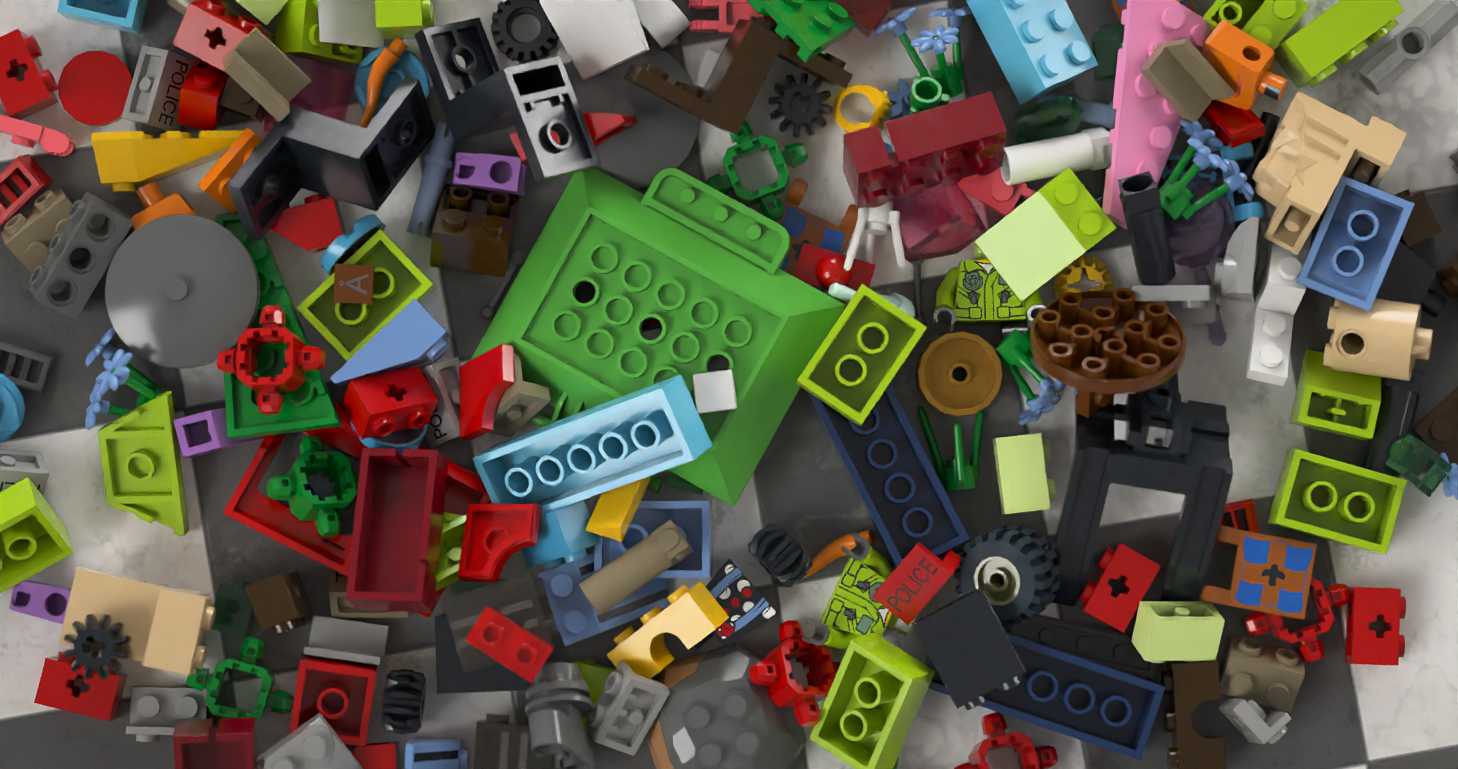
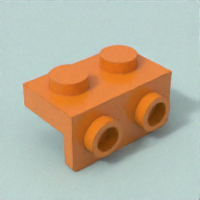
M248 127L198 183V186L232 214L237 209L227 184L250 157L254 148L263 140Z

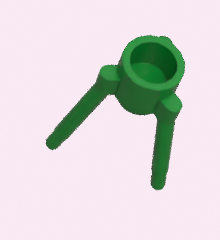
M919 406L917 412L937 468V476L940 481H945V490L953 491L976 488L975 478L980 477L979 456L984 411L980 410L976 414L971 460L969 461V457L964 458L961 424L955 423V458L947 459V467H945L926 411L923 406Z

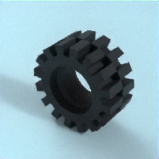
M507 0L504 3L501 1L497 5L498 10L496 13L493 12L491 32L498 49L508 59L525 64L526 62L538 61L542 57L545 59L550 55L549 52L552 49L555 50L558 45L557 40L559 36L539 0ZM523 14L533 15L540 22V33L530 42L518 41L511 32L513 21Z

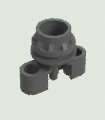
M566 662L545 664L526 691L527 706L525 707L526 717L529 718L531 751L538 757L554 754L556 769H595L593 738L590 732L583 727V717L593 711V702L590 699L589 686L582 679L581 668L576 664Z

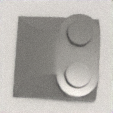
M1250 217L1240 224L1228 243L1224 263H1216L1214 285H1217L1216 288L1221 290L1224 298L1238 301H1255L1262 225L1259 217Z
M320 712L257 757V763L262 769H363Z

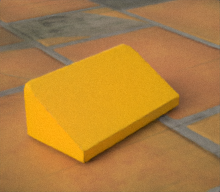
M648 476L603 492L586 526V531L622 542L651 477Z

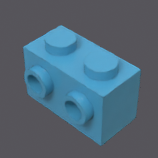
M585 500L541 515L538 544L521 549L528 568L543 564L544 570L581 559L588 556L586 548L600 543L597 534L586 531L590 514Z

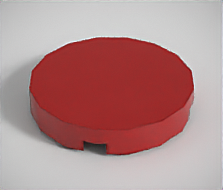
M86 51L75 56L63 68L58 81V96L64 109L75 120L89 126H107L121 119L133 76L129 67L117 56L105 51Z

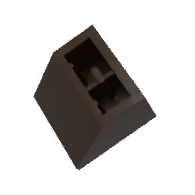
M445 184L432 229L430 266L505 278L512 251L520 195L469 188L463 185Z

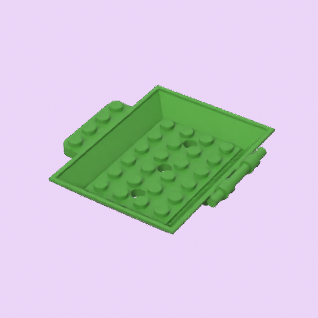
M594 167L573 174L471 360L500 344L513 346L514 354L520 355L523 381L549 387L551 401L548 403L556 407L553 417L539 411L528 421L540 428L678 375L682 376L697 410L693 375L709 373L708 365L710 360L718 355L725 356L729 361V370H733L737 409L699 414L712 447L696 459L667 470L735 507L801 386L796 384V381L841 316L846 305L780 269L791 248V238L787 230L775 221L676 168L661 170L654 177L644 195ZM583 282H591L596 291L594 298L588 303H580L575 295L576 288ZM652 318L658 319L662 325L660 336L654 340L645 339L642 335L644 322ZM651 475L647 489L657 494L664 480Z

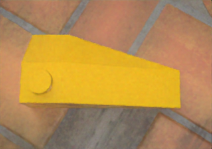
M244 130L198 132V137H191V133L166 131L160 134V139H153V135L144 134V131L91 134L101 184L112 188V193L124 194L136 192L135 186H144L154 181L157 182L222 157Z

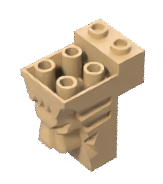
M1298 91L1268 145L1270 147L1259 162L1252 175L1253 180L1257 182L1255 186L1256 193L1277 207L1267 224L1269 227L1263 237L1298 255L1319 220L1333 191L1336 189L1341 176H1346L1377 189L1393 163L1407 133L1375 116H1372L1367 126L1351 116L1342 114L1321 103L1318 99Z
M76 568L59 644L74 647V644L64 641V637L67 634L78 636L72 627L75 621H80L86 626V615L94 614L99 623L102 615L108 614L111 615L109 628L117 622H122L124 628L117 634L118 637H131V642L121 644V649L131 653L130 658H128L129 660L142 662V666L190 676L196 673V668L202 669L204 665L207 646H204L205 640H203L205 630L210 631L213 626L216 608L213 607L212 598L209 597L210 593L190 589L169 588V585L149 584L144 580L131 579L88 568ZM94 636L93 639L96 642L90 644V650L100 653V650H105L104 641H97Z

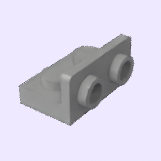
M1216 285L1132 286V290L1136 294L1135 301L1163 303L1167 305L1169 312L1180 323H1214L1217 319Z
M620 661L615 671L608 675L604 691L597 703L593 704V711L586 717V726L592 738L598 744L634 756L668 698L670 691L665 684L633 673L628 663Z
M131 686L130 725L126 726V734H136V741L158 742L159 735L174 734L177 720L209 719V708L205 702L209 689L204 688V691H200L192 687Z
M1228 698L1218 707L1240 734L1251 743L1265 744L1267 741L1270 744L1275 743L1288 731L1285 725L1292 719L1286 712L1270 711L1266 715L1251 699L1247 702L1245 699Z

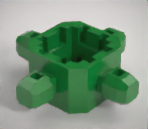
M744 120L737 135L729 133L732 144L736 143L737 145L728 148L723 158V168L726 174L721 176L720 173H717L708 178L704 183L725 195H728L727 191L733 190L736 200L749 207L761 202L762 205L759 206L762 215L776 221L784 216L781 199H776L775 196L784 193L790 181L787 167L792 166V168H795L805 163L808 159V154L803 143L796 142L784 146L785 150L780 152L776 140L762 134L751 139L753 132L748 122ZM767 149L779 179L775 180V183L753 192L752 190L745 192L734 167V162L758 150L764 151Z
M307 435L301 440L299 445L300 456L286 475L274 476L267 482L268 497L274 500H288L290 511L301 521H315L317 530L323 538H333L340 532L341 514L353 498L357 497L360 472H352L350 460L339 451L326 452L319 436ZM319 471H321L322 477H328L329 482H335L333 487L334 496L324 497L322 501H319L318 495L312 496L311 490H305L308 484L306 476H316Z
M248 636L243 641L239 652L243 654L242 658L231 656L218 663L214 674L209 673V668H196V673L188 676L186 683L194 689L204 691V688L209 689L205 701L212 714L224 718L255 717V720H258L264 716L267 706L271 707L272 712L290 713L294 702V696L291 693L279 688L277 692L272 691L275 681L273 673L269 666L257 663L258 659L263 657L264 640ZM228 668H234L263 678L253 712L244 711L218 702Z

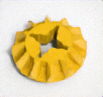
M1081 255L1055 275L1053 285L1056 299L1058 300L1059 296L1065 292H1082L1080 289L1068 288V285H1073L1080 281L1082 269H1084L1088 281L1100 282V285L1095 286V288L1089 291H1114L1115 281L1110 268L1097 257Z

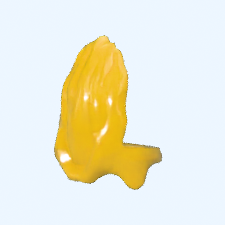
M854 84L838 93L833 104V115L838 126L847 133L874 125L878 126L881 133L882 129H884V122H888L891 117L892 102L886 91L882 93L872 85ZM852 93H860L866 96L875 107V112L870 122L854 124L845 120L840 112V105L844 97Z

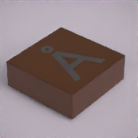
M335 264L333 302L373 305L375 266Z

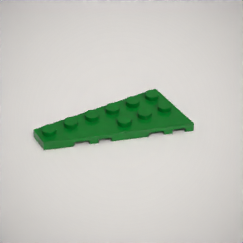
M747 0L759 14L771 16L777 22L775 31L783 40L789 37L794 40L800 47L797 55L804 62H807L849 35L856 24L842 6L828 0Z
M238 212L215 215L216 223L234 233L246 246L258 271L260 303L251 328H263L260 325V316L264 306H280L285 313L284 327L296 334L306 346L311 347L266 236L261 241L247 237ZM266 343V346H260V352H255V357L258 360L257 371H254V375L271 378L283 375V368H288V363L285 362V350L288 349V345L285 343ZM320 370L305 371V382L295 392H280L283 396L282 408L277 415H264L260 413L257 404V394L260 393L245 386L236 374L224 372L227 437L232 440L343 426Z

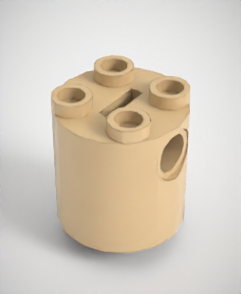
M1335 299L1334 306H1331L1328 317V329L1334 330V333H1331L1330 342L1326 343L1323 366H1330L1332 370L1409 381L1412 376L1415 358L1429 360L1433 330L1420 328L1421 305L1375 299L1370 312Z

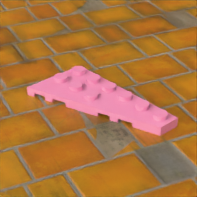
M1127 0V9L1122 10L1121 24L1125 25L1123 47L1118 49L1112 107V109H1116L1115 129H1110L1109 144L1113 145L1111 167L1106 169L1102 210L1111 221L1126 230L1127 226L1123 206L1119 198L1120 190L1117 180L1149 171L1157 186L1181 127L1179 121L1183 119L1142 74L1140 69L1161 42L1188 39L1202 54L1204 42L1212 33L1211 28L1200 15L1176 0Z

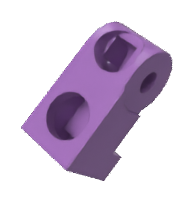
M456 153L453 184L524 196L529 163L522 162L520 157L485 153Z
M24 580L14 586L9 609L63 624L71 589Z

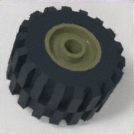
M1015 524L1009 527L1007 525L1000 526L974 538L975 540L967 543L963 548L965 553L959 555L962 559L959 563L961 568L954 571V579H960V585L955 587L957 594L963 593L965 595L980 587L1002 627L1018 625L1047 609L1046 606L1055 599L1056 596L1052 592L1059 589L1061 582L1055 579V576L1061 573L1060 565H1054L1053 559L1057 555L1054 549L1051 551L1047 550L1045 546L1049 542L1044 537L1035 538V530L1027 528L1022 531V525Z

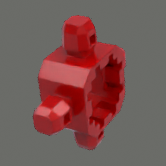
M272 305L264 306L261 311L260 325L263 328H247L238 337L237 349L223 350L217 355V368L225 373L236 374L245 386L260 393L257 394V404L260 413L264 415L279 414L283 401V396L280 392H295L305 382V371L320 370L325 367L326 363L325 351L317 347L306 346L296 334L285 328V313L280 306ZM266 343H285L288 345V349L285 350V362L288 363V368H283V375H277V378L257 377L254 375V371H257L258 360L255 357V352H260V346H266Z
M1311 577L1309 591L1318 612L1316 615L1318 621L1313 622L1311 625L1288 631L1283 625L1281 616L1256 611L1244 619L1247 632L1252 635H1259L1269 632L1268 628H1271L1273 636L1284 642L1295 643L1300 641L1301 645L1297 647L1306 662L1310 663L1324 657V648L1321 639H1317L1316 635L1329 631L1333 623L1334 616L1330 606L1336 609L1351 600L1348 587L1345 584H1334L1327 586L1326 591H1324L1322 582Z
M789 620L782 623L779 627L781 644L770 651L763 661L750 667V679L757 685L767 686L770 700L778 707H796L794 712L797 722L801 727H812L819 723L820 720L819 705L817 703L827 697L841 662L832 661L830 649L826 645L816 646L803 641L804 633L798 621ZM796 658V662H802L803 668H809V673L806 674L808 686L812 687H807L803 690L802 685L796 684V679L789 678V675L793 673L790 663L792 659Z
M995 712L982 717L983 735H987L988 739L982 740L973 747L968 756V763L958 765L954 769H990L989 763L985 759L988 755L987 751L1003 747H1013L1014 753H1019L1020 758H1018L1020 769L1050 768L1058 762V756L1053 746L1046 745L1034 748L1032 738L1021 731L1006 734L1005 730L1008 727L1004 716L999 712Z

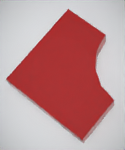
M500 344L459 367L460 439L472 441L493 430L494 417L499 400L505 390L514 383L513 346Z
M468 504L457 578L463 582H498L502 567L513 554L524 547L538 544L542 507L538 504Z

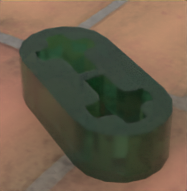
M1059 96L1022 108L1013 116L1011 124L1012 138L1015 142L1024 144L1071 134L1080 125V104L1072 97ZM1063 110L1066 115H1070V119L1064 120L1062 116H1057L1058 111ZM1028 122L1030 126H1035L1034 131L1029 132L1026 127L1022 128V123Z

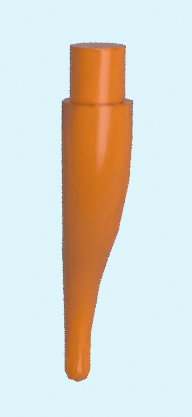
M398 37L387 48L384 47L372 65L367 80L366 108L362 121L358 125L360 127L366 128L370 123L379 104L385 77L398 63L402 53L408 48Z
M871 529L857 533L865 538L869 545L875 544V536ZM849 533L835 539L824 547L811 560L812 567L803 579L820 571L835 560L846 556L847 554L841 550V547L844 546L848 550H852L857 544L856 538Z

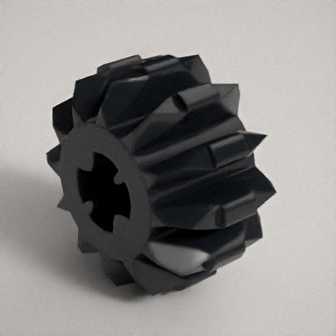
M802 73L800 84L795 83V79L791 74L787 75L786 83L789 88L787 89L782 84L776 83L774 90L781 97H769L768 100L769 105L780 107V109L770 113L771 120H778L784 117V120L780 123L779 131H786L791 124L794 126V138L799 137L800 127L805 126L806 133L809 136H813L815 130L812 122L824 128L827 125V121L818 113L831 114L833 109L832 106L821 103L831 97L830 91H822L817 94L822 80L817 78L810 87L807 85V73ZM800 97L802 102H810L811 105H807L806 113L801 114L799 109L792 110L790 108V105L794 106V98Z
M772 523L763 529L761 528L748 544L752 557L781 586L792 587L796 582H800L812 567V561L809 555L802 549V546L777 524Z
M88 614L85 620L86 626L80 621H75L72 624L78 636L73 634L65 635L64 641L74 644V649H68L63 654L64 657H77V660L70 667L72 671H78L85 665V679H92L96 671L101 680L109 678V668L116 673L123 669L117 657L121 659L130 658L131 653L121 649V644L131 642V637H118L117 634L124 628L122 622H117L109 628L111 615L103 614L98 623L94 614ZM94 636L97 641H104L105 650L99 651L102 654L101 657L98 652H91L90 644L96 642L93 639Z
M409 669L392 670L389 672L385 682L381 719L384 730L393 731L397 734L416 733L421 728L427 686L423 673L414 672V670Z

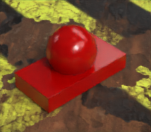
M1212 100L1202 113V116L1211 125L1210 130L1215 132V137L1223 142V146L1229 145L1231 149L1265 135L1264 123L1251 109L1245 110Z
M803 243L793 276L809 285L829 290L831 284L837 282L858 291L862 284L868 288L870 287L876 265L854 258L851 269L846 271L844 264L847 256Z

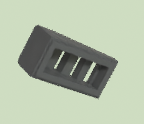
M0 341V356L2 351L9 353L3 375L16 384L17 387L42 394L53 357ZM18 355L24 357V361L18 378L11 377V373ZM35 360L39 361L34 381L31 383L26 381L31 362Z

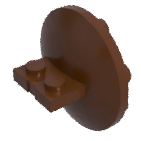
M1118 288L1114 291L1100 290L1062 293L1058 300L1047 305L1035 317L1030 331L1031 353L1038 365L1050 376L1064 384L1077 388L1075 412L1089 418L1099 408L1105 407L1111 400L1112 395L1134 393L1154 388L1169 380L1179 371L1185 360L1187 338L1182 325L1169 312L1167 305L1153 301H1135V292L1128 288Z

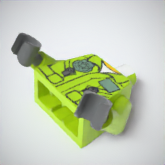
M974 243L975 260H961L958 263V267H954L947 272L936 291L935 312L931 323V330L936 331L937 323L944 322L949 326V333H953L955 324L1026 320L1027 313L1028 330L1031 331L1035 317L1045 308L1039 289L1020 302Z
M853 532L850 534L857 540V544L852 550H848L844 546L841 547V550L850 557L820 621L808 620L806 622L815 627V633L811 638L802 637V640L816 646L826 645L843 650L848 648L852 639L870 633H876L882 637L886 627L906 636L912 627L911 623L907 625L872 597L894 569L883 554L870 546L869 542L857 533Z

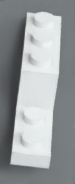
M1273 205V213H1274V211H1275L1276 208H1277V207H1275L1274 205ZM1312 231L1298 255L1271 241L1269 242L1268 260L1256 286L1246 371L1247 379L1284 386L1287 380L1294 314L1306 291L1305 286L1296 282L1310 251Z

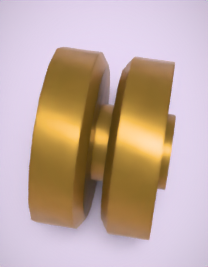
M966 332L945 334L930 343L920 355L915 372L917 389L924 401L937 412L954 417L975 414L989 406L999 392L1003 377L1000 358L992 345L980 336ZM963 367L966 370L963 375L965 380L962 382L954 380L952 372L955 368Z

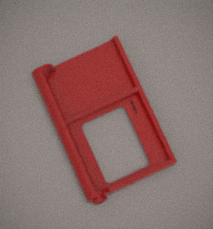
M334 401V406L343 426L301 431L307 435L319 436L324 444L360 462L362 448H369L359 440V434L356 432V429L353 431L351 420L342 405ZM288 433L265 436L225 507L223 514L348 577L353 533L349 536L339 533L333 538H323L317 530L315 521H301L291 513L289 507L259 492L258 486ZM419 445V447L417 448V449L429 450V449H427V448H425V447H423V446H421V445ZM446 459L448 462L443 512L463 516L467 514L468 504H491V499L480 475ZM447 586L435 592L434 609ZM433 612L417 613L429 618Z

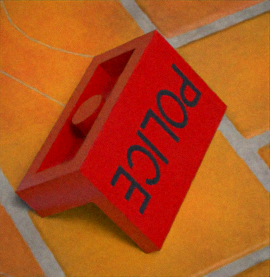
M918 542L872 597L909 625L952 576L962 559L950 549L940 560Z

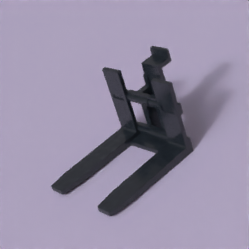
M1178 372L1169 380L1154 388L1134 392V394L1128 393L1125 405L1117 403L1114 405V396L1112 395L1109 403L1105 407L1099 408L1089 418L1075 412V454L1053 546L1057 555L1053 559L1054 565H1060L1061 573L1056 575L1055 579L1061 582L1059 589L1052 592L1056 596L1052 603L1069 606L1076 605L1087 578L1109 485L1112 483L1185 495L1162 583L1160 601L1199 600L1233 477L1232 459H1230L1229 450L1230 431L1229 423H1227L1226 406L1188 400V403L1181 402ZM1075 395V411H1076L1077 395ZM1114 420L1125 421L1126 440H1115ZM1150 426L1166 429L1167 447L1162 446V439L1155 438L1152 444L1146 443Z

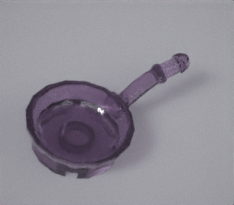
M1194 176L1186 186L1194 196L1189 202L1191 204L1218 188V186L1212 181ZM1226 193L1197 210L1188 220L1180 216L1174 222L1164 214L1174 264L1194 268L1197 285H1212L1205 265L1210 264V260L1215 259L1227 247L1235 228L1234 209ZM1217 302V319L1214 323H1207L1210 342L1215 346H1221L1225 343L1227 335L1224 332L1219 309L1221 307L1217 305Z

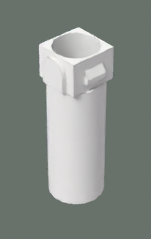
M1100 126L1081 130L1079 133L1004 147L1003 166L1000 167L1002 178L1006 185H1014L1058 176L1068 167L1073 172L1088 169L1094 171L1111 167L1113 145L1109 144L1110 132Z

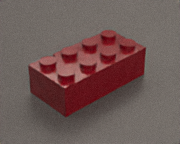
M988 92L884 122V127L894 150L891 153L887 152L877 125L844 134L843 171L856 207L859 209L866 206L870 208L879 207L893 198L917 196L924 192L925 189L934 186H951L965 177L975 174L984 176L995 172L999 167L1003 166V147H1005L1007 130L993 94Z
M362 448L346 600L358 610L433 612L437 578L430 571L438 570L448 462L438 450L404 449L402 456L397 449Z
M255 717L221 718L219 726H213V719L177 720L173 734L175 769H258Z

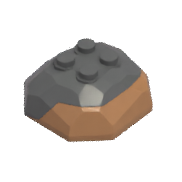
M735 642L672 662L660 671L656 681L665 684L670 694L646 734L656 769H793L807 742L803 727L797 722L794 712L796 707H778L770 700L767 686H760L751 681L750 667L763 661L764 656Z

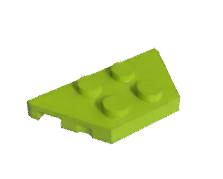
M168 391L103 426L97 433L107 504L121 511H130L137 518L149 523L155 520L173 528L174 534L185 536L189 531L178 438L173 421L175 420L172 391Z

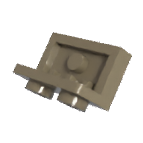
M61 187L54 191L48 190L42 193L35 200L33 208L24 215L20 213L13 216L5 224V230L1 233L5 245L31 274L37 266L44 265L50 254L48 250L53 237L58 232L62 233L69 222L68 213L73 203L68 199L66 192Z
M1231 636L1228 642V655L1219 676L1220 693L1247 701L1251 699L1261 705L1291 712L1305 676L1304 659L1301 654L1290 648H1276L1261 644L1256 639L1250 637L1240 638Z

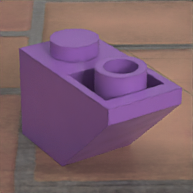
M226 407L173 420L184 458H194L264 439V436L236 440L228 438Z

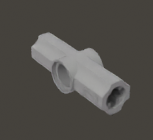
M1435 0L1356 71L1361 82L1379 96L1458 25V7L1452 0ZM1403 37H1412L1417 42L1418 50L1416 54H1410L1404 50L1402 46Z

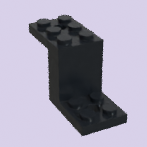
M480 17L425 28L414 34L455 141L514 126L536 183L588 170L601 164L561 56L500 70ZM455 55L463 58L466 65L465 69L458 64ZM550 130L558 134L560 145L554 142Z
M406 76L399 87L391 93L388 101L378 114L371 119L367 128L290 106V113L280 122H275L273 128L261 143L254 148L250 157L227 184L247 237L261 241L301 188L377 212L434 137L435 127L420 80Z

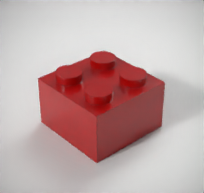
M301 652L289 734L320 712L344 744L365 747L377 665L305 655Z

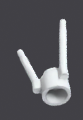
M888 201L884 205L875 208L866 206L858 209L857 223L844 264L846 271H849L852 267L863 229L867 233L864 261L872 263L876 235L887 234V228L891 227L898 266L899 268H905L906 262L899 227L900 212L892 211V202Z

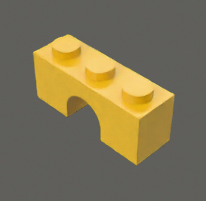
M702 581L691 589L684 584L667 597L671 603L667 608L662 611L657 605L640 618L644 624L641 628L635 631L630 626L615 637L613 641L617 646L606 655L616 668L619 662L622 661L629 664L633 673L651 679L675 659L665 646V632L676 635L689 650L725 622L729 616Z

